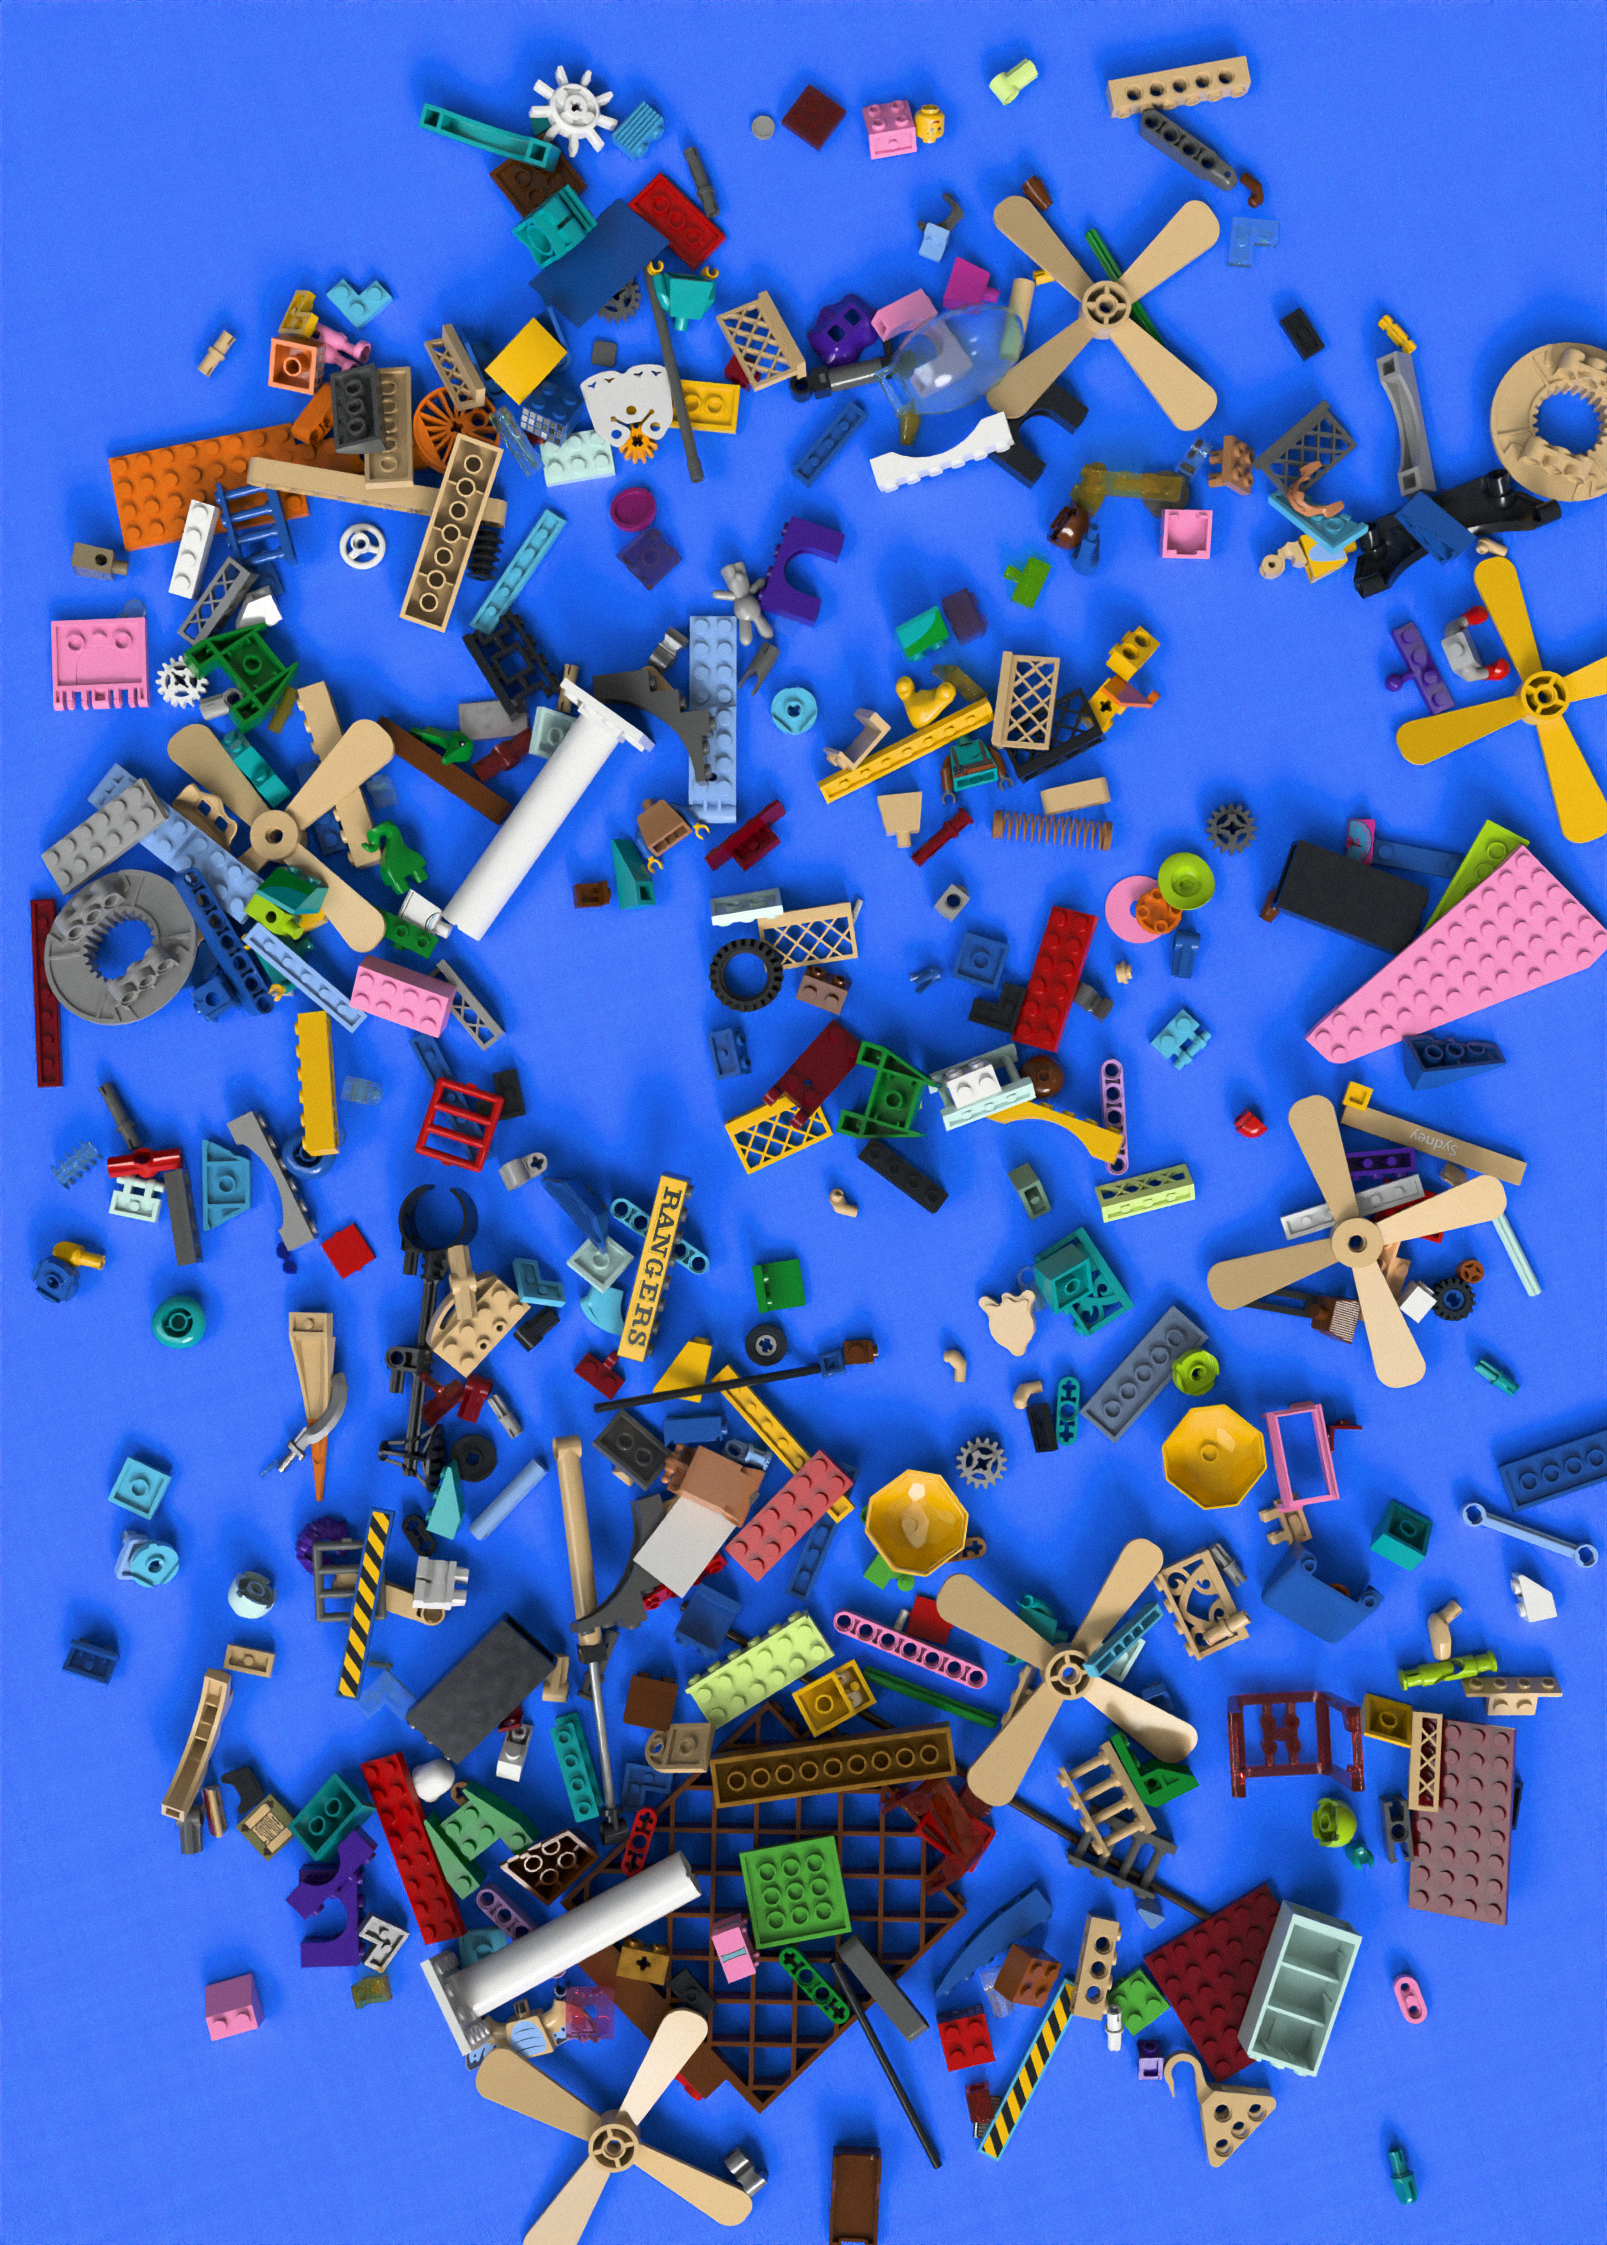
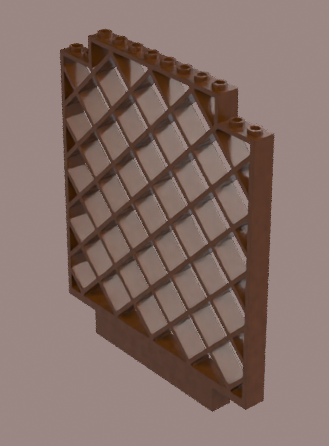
M767 1698L711 1754L724 1752L727 1749H749L807 1741L805 1739L811 1734L808 1726L803 1731H800L801 1726L793 1717L787 1718L783 1713L784 1708L777 1700L772 1702ZM769 1710L797 1740H761V1716ZM756 1721V1739H738ZM838 1725L828 1730L834 1737L849 1735L847 1732L842 1734L836 1728ZM690 1773L655 1807L659 1815L670 1805V1822L657 1821L654 1832H670L669 1856L675 1853L676 1832L712 1833L711 1865L690 1864L692 1868L691 1873L711 1876L710 1907L681 1906L663 1916L668 1917L667 1949H671L667 1967V1982L673 1977V1960L709 1961V1990L707 1992L718 2004H750V2034L713 2033V2008L708 2013V2034L679 2071L704 2099L709 2097L727 2080L761 2114L857 2020L851 2009L847 2021L842 2024L834 2023V2027L825 2036L797 2035V2005H817L806 1993H797L798 1984L794 1979L793 1993L756 1992V1973L751 1975V1992L714 1991L715 1961H720L711 1937L715 1918H728L741 1913L742 1918L751 1919L749 1907H716V1876H743L741 1865H717V1833L754 1834L753 1848H759V1834L796 1835V1840H800V1835H827L834 1833V1836H837V1853L842 1878L878 1879V1910L848 1909L850 1921H877V1952L873 1953L882 1964H896L889 1972L895 1981L968 1912L965 1904L967 1900L959 1891L954 1893L948 1887L950 1882L941 1873L937 1875L952 1859L942 1854L926 1869V1840L921 1838L920 1869L884 1868V1837H920L912 1832L914 1827L885 1826L886 1793L917 1824L921 1821V1816L919 1815L921 1810L914 1802L908 1803L903 1798L905 1794L896 1784L893 1786L890 1784L833 1792L838 1793V1825L801 1824V1797L796 1798V1824L759 1823V1803H754V1823H717L718 1809H716L712 1780H696L702 1773ZM684 1790L713 1791L712 1822H676V1798ZM843 1793L880 1794L879 1826L843 1825ZM650 1813L643 1818L641 1828L636 1826V1829L646 1830L648 1821H653L650 1818ZM926 1825L923 1826L922 1829L925 1834L948 1849ZM842 1836H879L878 1868L842 1867ZM628 1841L617 1843L562 1897L560 1904L567 1911L582 1904L575 1896L583 1888L584 1902L591 1899V1880L599 1873L624 1874L621 1869V1863H611V1861L627 1846ZM632 1856L631 1861L627 1862L630 1870H633L635 1866L639 1867V1865L633 1863ZM644 1863L642 1871L656 1863ZM884 1879L920 1880L919 1911L883 1910ZM926 1880H931L956 1906L952 1912L925 1911ZM674 1917L710 1918L709 1949L673 1948ZM883 1922H919V1944L910 1953L882 1952ZM925 1922L940 1923L925 1937ZM752 1927V1946L754 1948V1951H758L756 1950L757 1948ZM632 1934L626 1936L625 1940L632 1938ZM841 1934L835 1936V1951H801L811 1963H829L833 1958H837L839 1963H845L837 1951V1948L840 1946ZM618 1941L577 1963L650 2042H652L664 2016L671 2010L680 2008L676 2003H682V2001L667 1984L665 1992L658 1984L616 1976L622 1945ZM795 1942L794 1945L798 1948V1942ZM759 1950L760 1956L757 1957L759 1962H779L780 1950ZM786 1952L785 1961L791 1960L795 1964V1969H793L795 1971L798 1967L794 1960L795 1954H788ZM835 1976V1990L839 1993L840 1984ZM815 1993L819 1999H825L829 1996L828 1993ZM870 1993L856 1994L864 2012L876 2002ZM840 1994L850 2006L845 1994ZM833 1997L829 2004L834 2006V2015L839 2014V2008L834 2005L833 2000L836 1998ZM755 2004L792 2005V2035L755 2034ZM717 2046L749 2047V2077L746 2078ZM754 2048H792L791 2069L783 2077H754ZM796 2048H811L796 2063ZM759 2090L768 2091L763 2095Z

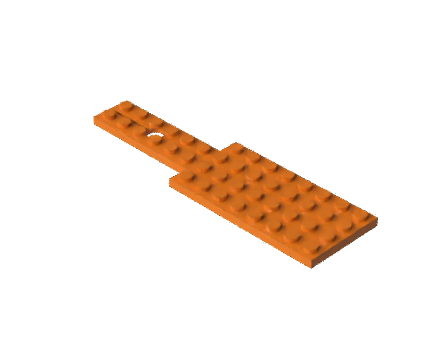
M423 421L425 426H435L431 423ZM292 423L108 459L124 547L127 552L180 542L191 500L220 508L214 535L228 532L227 527L224 528L220 518V514L223 513L222 506L217 504L214 491H217L216 483L221 482L226 491L250 485L247 483V474L251 457L365 476V463L360 459V454L336 453L334 438L324 439L315 447L306 443L297 445L296 439L291 433ZM413 446L414 472L431 469L419 456L415 446ZM261 491L229 500L232 513L265 505L269 499L267 493ZM280 491L287 520L310 516L306 495ZM265 514L236 522L235 526L236 530L275 523L273 515Z

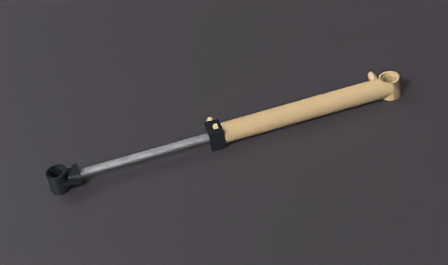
M578 1434L554 1437L552 1449L554 1458L557 1461L577 1620L598 1607L580 1460L582 1447ZM601 1626L594 1628L595 1632L592 1634L581 1636L578 1633L579 1644H576L578 1661L583 1664L589 1663L606 1806L599 1808L600 1816H605V1821L599 1822V1834L603 1846L628 1841L629 1831L626 1819L624 1817L619 1818V1814L623 1813V1805L615 1804L598 1666L599 1661L608 1659L606 1643L602 1640Z

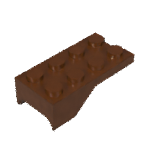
M833 2146L829 2245H841V2241L877 2245L882 2163L881 2148Z

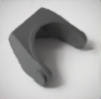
M944 193L942 198L952 207V210L944 221L934 225L947 229L951 233L955 229L956 224L964 219V213L960 206L952 199V196L949 193ZM919 220L917 228L924 233L927 224Z

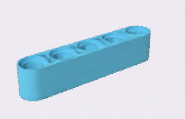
M619 1198L612 1202V1215L645 1239L651 1215L625 1198ZM620 1202H624L628 1206V1212L623 1216L618 1215L616 1212V1206ZM638 1216H644L648 1221L644 1229H638L635 1225V1220ZM682 1238L681 1243L685 1245L686 1253L682 1257L677 1256L676 1261L692 1273H705L710 1267L708 1256ZM696 1257H702L705 1260L706 1266L703 1270H696L693 1267V1260Z

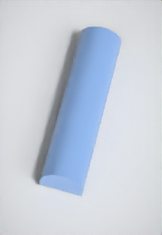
M533 1458L468 1527L470 1532L478 1540L486 1539L549 1472L548 1469L539 1460Z

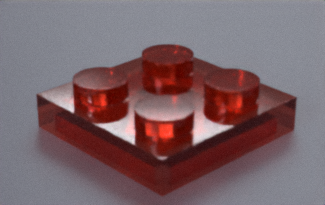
M809 84L782 119L781 125L819 152L845 118L846 110Z

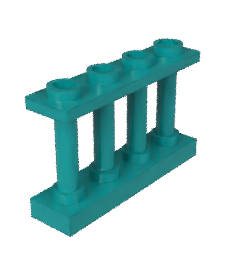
M575 1711L555 1717L556 1726L550 1729L575 1821L579 1823L598 1817V1806L604 1805V1799L579 1712Z

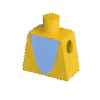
M1307 534L1301 535L1297 540L1308 561L1304 568L1310 584L1342 568L1348 562L1346 554L1357 550L1356 542L1353 541L1331 555Z

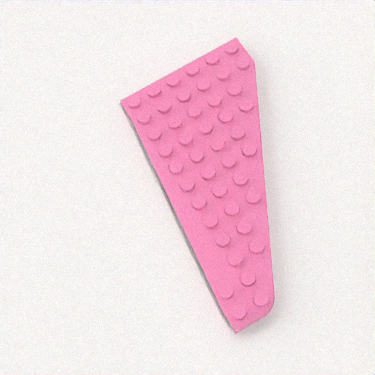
M1518 844L1489 876L1340 1005L1337 1004L1322 1017L1303 1038L1328 1061L1332 1063L1349 1062L1400 1042L1403 1037L1418 1035L1589 968L1607 950V930L1523 845Z

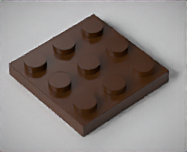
M541 133L535 139L543 141L546 133ZM561 152L555 173L512 159H507L489 173L492 181L522 219L544 202L545 199L567 184L576 191L578 196L587 190V185Z

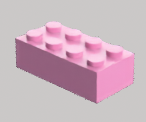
M368 954L358 967L349 1006L439 1038L447 1027L457 986Z

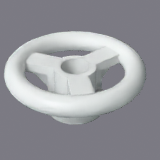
M366 523L355 524L343 533L339 544L340 554L343 560L353 568L362 570L372 568L384 557L386 551L385 538L380 530L373 525ZM363 530L369 531L376 536L379 547L371 545L369 538L363 534ZM355 533L350 542L353 550L348 554L346 544L349 537ZM361 542L365 543L363 548H358ZM367 552L377 554L368 562L355 561L360 554Z

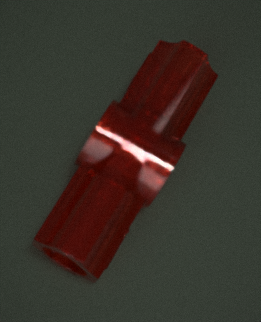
M529 727L509 741L505 740L491 750L490 754L471 765L475 775L482 784L500 772H506L514 768L521 762L522 757L529 754L532 730Z

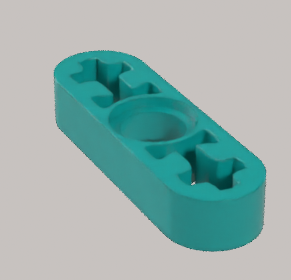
M1071 1376L1062 1377L1057 1384L1055 1435L1056 1440L1064 1446L1072 1445L1076 1441L1078 1431L1080 1385ZM1068 1380L1071 1381L1072 1385H1075V1389L1070 1390V1398L1075 1397L1074 1402L1071 1400L1061 1401V1396L1066 1397V1390L1062 1389V1385H1066ZM1070 1404L1073 1406L1074 1413L1071 1417L1066 1418L1061 1415L1060 1410L1063 1405ZM1060 1420L1065 1422L1074 1421L1073 1425L1068 1424V1431L1072 1433V1437H1068L1067 1441H1064V1438L1059 1435L1065 1429V1424H1060Z

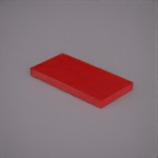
M661 172L627 204L630 209L670 241L667 246L693 272L726 241V236Z

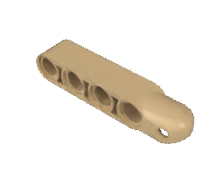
M358 1573L336 1574L331 1589L355 1588ZM385 1580L387 1611L431 1626L437 1625L444 1620L446 1610L412 1608L414 1590Z

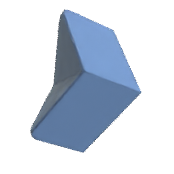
M1149 1897L1146 1900L1141 1898L1135 1903L1136 1911L1150 1929H1154L1166 1919L1163 1911L1153 1899Z

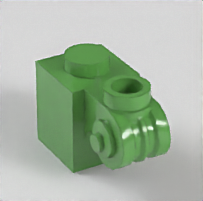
M878 1551L863 1572V1577L882 1590L892 1578L897 1579V1586L902 1591L911 1590L915 1584V1575L892 1572Z

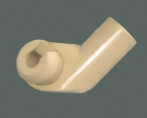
M1482 537L1477 541L1476 551L1479 554L1489 552L1498 557H1504L1507 553L1508 547L1487 537Z
M833 1189L829 1194V1201L834 1211L856 1218L859 1207L847 1204L841 1189Z
M946 1350L943 1354V1359L955 1368L954 1381L965 1382L967 1361L957 1350Z
M1040 1380L1018 1386L1012 1398L1015 1408L1024 1409L1027 1406L1026 1402L1030 1394L1043 1392Z

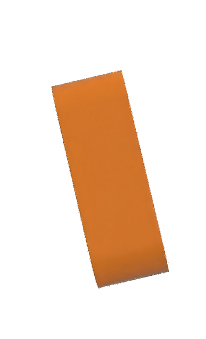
M326 382L321 386L296 419L291 429L294 438L312 447L318 446L333 427L330 382Z

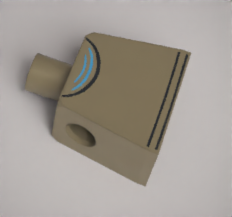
M74 543L71 566L77 576L114 581L115 574L128 576L130 563L117 560L114 551L83 543Z

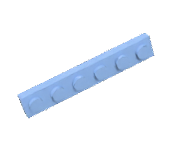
M259 922L243 937L242 941L350 1033H353L368 1016L362 1010L349 1006L350 1000Z

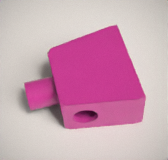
M956 257L943 297L942 307L979 312L983 300L994 304L997 303L1000 290L988 286L989 272L960 257Z

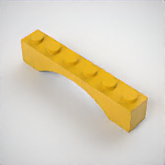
M1028 1100L985 1117L1001 1124L1023 1119H1040L1056 1123L1076 1135L1086 1146L1092 1157L1113 1165L1116 1163L1125 1139L1124 1136L1120 1135L1121 1131L1110 1126L1107 1129L1097 1127L1098 1122L1088 1118H1085L1084 1121L1075 1119L1076 1114L1063 1110L1062 1113L1053 1111L1054 1106L1044 1102H1040V1105H1037Z

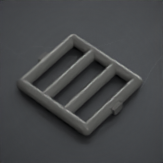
M343 1537L342 1540L316 1541L313 1543L315 1619L317 1622H346V1625L349 1624L351 1612L325 1613L324 1599L353 1598L355 1588L324 1589L323 1575L358 1573L360 1564L323 1565L322 1551L363 1549L364 1539L353 1540V1537ZM385 1570L375 1621L385 1620L387 1617Z

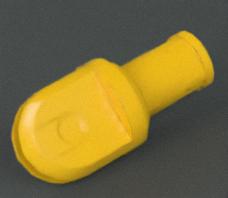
M68 1241L57 1243L52 1251L53 1256L74 1268L84 1265L102 1270L106 1261L105 1255L88 1252L83 1245Z

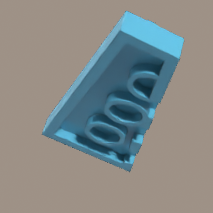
M1279 490L1268 496V503L1331 555L1368 532L1369 525L1363 522L1357 524L1351 521V517L1344 513L1341 515L1336 514L1331 518H1326L1323 514L1306 517L1297 512ZM1306 494L1304 496V501L1310 505L1327 506L1324 503L1317 504L1312 502V497Z

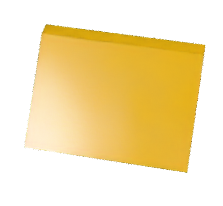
M1366 1693L1356 1729L1365 1736L1410 1748L1412 1740V1706Z

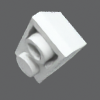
M269 585L247 593L235 621L236 630L265 622L267 626H272L282 619L280 607Z
M1411 1279L1400 1296L1397 1305L1419 1323L1437 1301L1432 1297L1434 1292L1420 1280L1415 1283Z
M1512 1572L1513 1580L1510 1583L1513 1593L1517 1594L1519 1603H1516V1609L1519 1617H1522L1523 1620L1529 1623L1557 1617L1552 1593L1518 1572Z
M522 1723L521 1727L507 1731L498 1759L497 1777L519 1782L533 1726Z

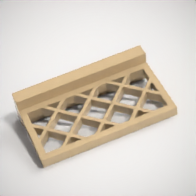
M767 290L758 293L757 300L716 316V321L754 392L795 375L797 379L806 376V361ZM757 309L759 312L757 319L746 317L747 312ZM734 319L738 320L736 328L726 326L725 321ZM743 322L754 325L751 333L740 330ZM758 327L768 329L767 337L756 334ZM737 335L748 338L745 346L735 343ZM752 340L764 343L761 351L750 348ZM768 344L778 347L779 350L776 355L765 352ZM747 353L758 356L755 364L744 360ZM762 358L773 361L771 368L759 365ZM778 362L789 367L788 370L783 372L775 370ZM756 371L768 374L766 379L756 382L754 378Z
M1003 651L991 739L994 749L1011 747L1049 750L1060 658L1013 655V652ZM1018 662H1027L1032 669L1022 676L1017 671ZM1044 664H1054V671L1046 678L1038 670ZM1036 672L1042 681L1032 688L1025 679ZM1023 682L1030 691L1021 698H1018L1014 693V688ZM1046 684L1051 689V694L1042 700L1036 691ZM1033 694L1040 703L1029 711L1022 702ZM1020 704L1026 714L1016 721L1012 717L1011 711ZM1043 706L1048 712V717L1039 723L1033 716V713ZM1030 717L1037 726L1026 733L1020 724ZM1016 727L1024 735L1017 741H1008L1009 732ZM1041 729L1045 734L1044 743H1034L1030 736Z
M850 901L783 911V914L772 919L765 917L757 918L760 941L768 944L785 957L781 962L783 969L858 958ZM847 917L848 928L843 934L832 927L837 918ZM833 919L830 924H828L827 922L824 921V920ZM816 921H821L828 926L820 938L809 930ZM809 923V925L806 928L801 924ZM791 925H798L804 929V932L797 941L785 934ZM787 926L784 929V931H781L779 928H777ZM774 928L781 933L773 945L765 939V929ZM829 929H832L841 936L834 947H831L822 940ZM848 931L850 932V939L845 936ZM806 932L817 939V942L810 951L799 944ZM783 936L794 943L787 955L776 948V945ZM843 938L851 943L852 954L842 955L835 950ZM820 942L831 949L826 958H818L812 953ZM796 946H799L808 953L801 962H796L789 957ZM833 952L839 955L830 957ZM810 955L815 958L814 960H807ZM787 959L792 962V963L784 964V962H785Z

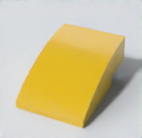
M533 317L484 370L520 405L567 354V351Z
M854 1659L792 1693L814 1738L877 1703Z

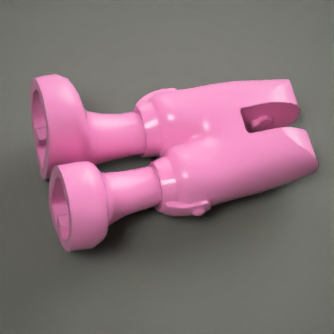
M317 322L315 333L319 338L316 339L311 336L307 340L326 343L325 363L337 364L341 371L360 367L355 361L340 355L338 350L346 352L363 365L367 363L371 353V344L369 342L361 340L356 345L351 344L343 332H337Z

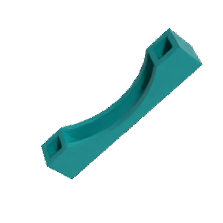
M424 103L418 127L427 132L555 173L561 149L551 143L502 130Z

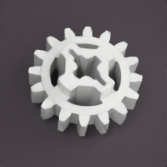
M179 656L178 662L170 658L171 664L169 666L165 663L162 664L165 668L164 672H157L161 679L156 680V684L162 686L157 691L164 695L163 699L166 702L171 700L173 707H176L178 703L183 709L186 708V703L194 707V700H202L201 693L207 694L208 691L203 686L208 685L209 681L204 678L198 680L184 663L183 656ZM176 677L183 679L189 687L186 688L180 684ZM197 679V686L195 688L194 681ZM181 694H189L188 696L180 697Z

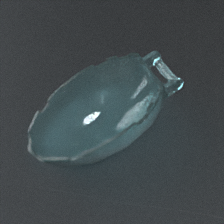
M979 302L961 304L929 317L910 332L892 355L889 365L876 372L872 377L874 381H878L894 408L896 418L903 416L909 411L917 415H939L961 409L976 402L997 386L1012 366L1015 365L1025 340L1022 319L1010 308L999 303ZM888 374L892 376L905 398L906 405H902L886 376Z

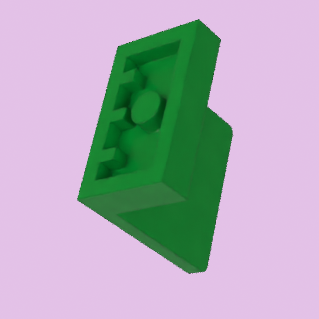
M799 1259L752 1266L759 1313L806 1305Z

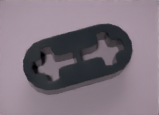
M412 1514L403 1520L402 1530L419 1556H431L436 1551L437 1541L432 1532L426 1530L427 1524L424 1519L417 1514ZM410 1519L413 1522L418 1521L417 1530L420 1533L419 1535L414 1529H408L407 1526L410 1525ZM420 1536H422L425 1542H431L432 1545L429 1547V1552L426 1549L421 1550L420 1546L423 1543L419 1538Z

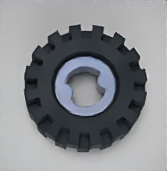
M1456 1278L1439 1280V1283L1433 1285L1434 1289L1432 1291L1434 1294L1432 1297L1437 1302L1432 1306L1431 1310L1435 1311L1434 1314L1443 1320L1460 1321L1462 1318H1467V1314L1472 1313L1474 1310L1472 1306H1475L1476 1301H1473V1298L1476 1296L1475 1293H1472L1471 1290L1473 1289L1467 1285V1282ZM1450 1293H1454V1297H1457L1458 1300L1454 1306H1451V1303L1446 1300Z

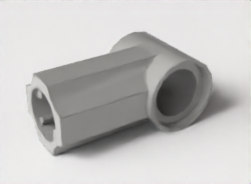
M229 688L224 693L199 700V707L204 719L208 721L229 714V707L233 705V698L236 695H240L241 700L244 698L243 694L239 689Z

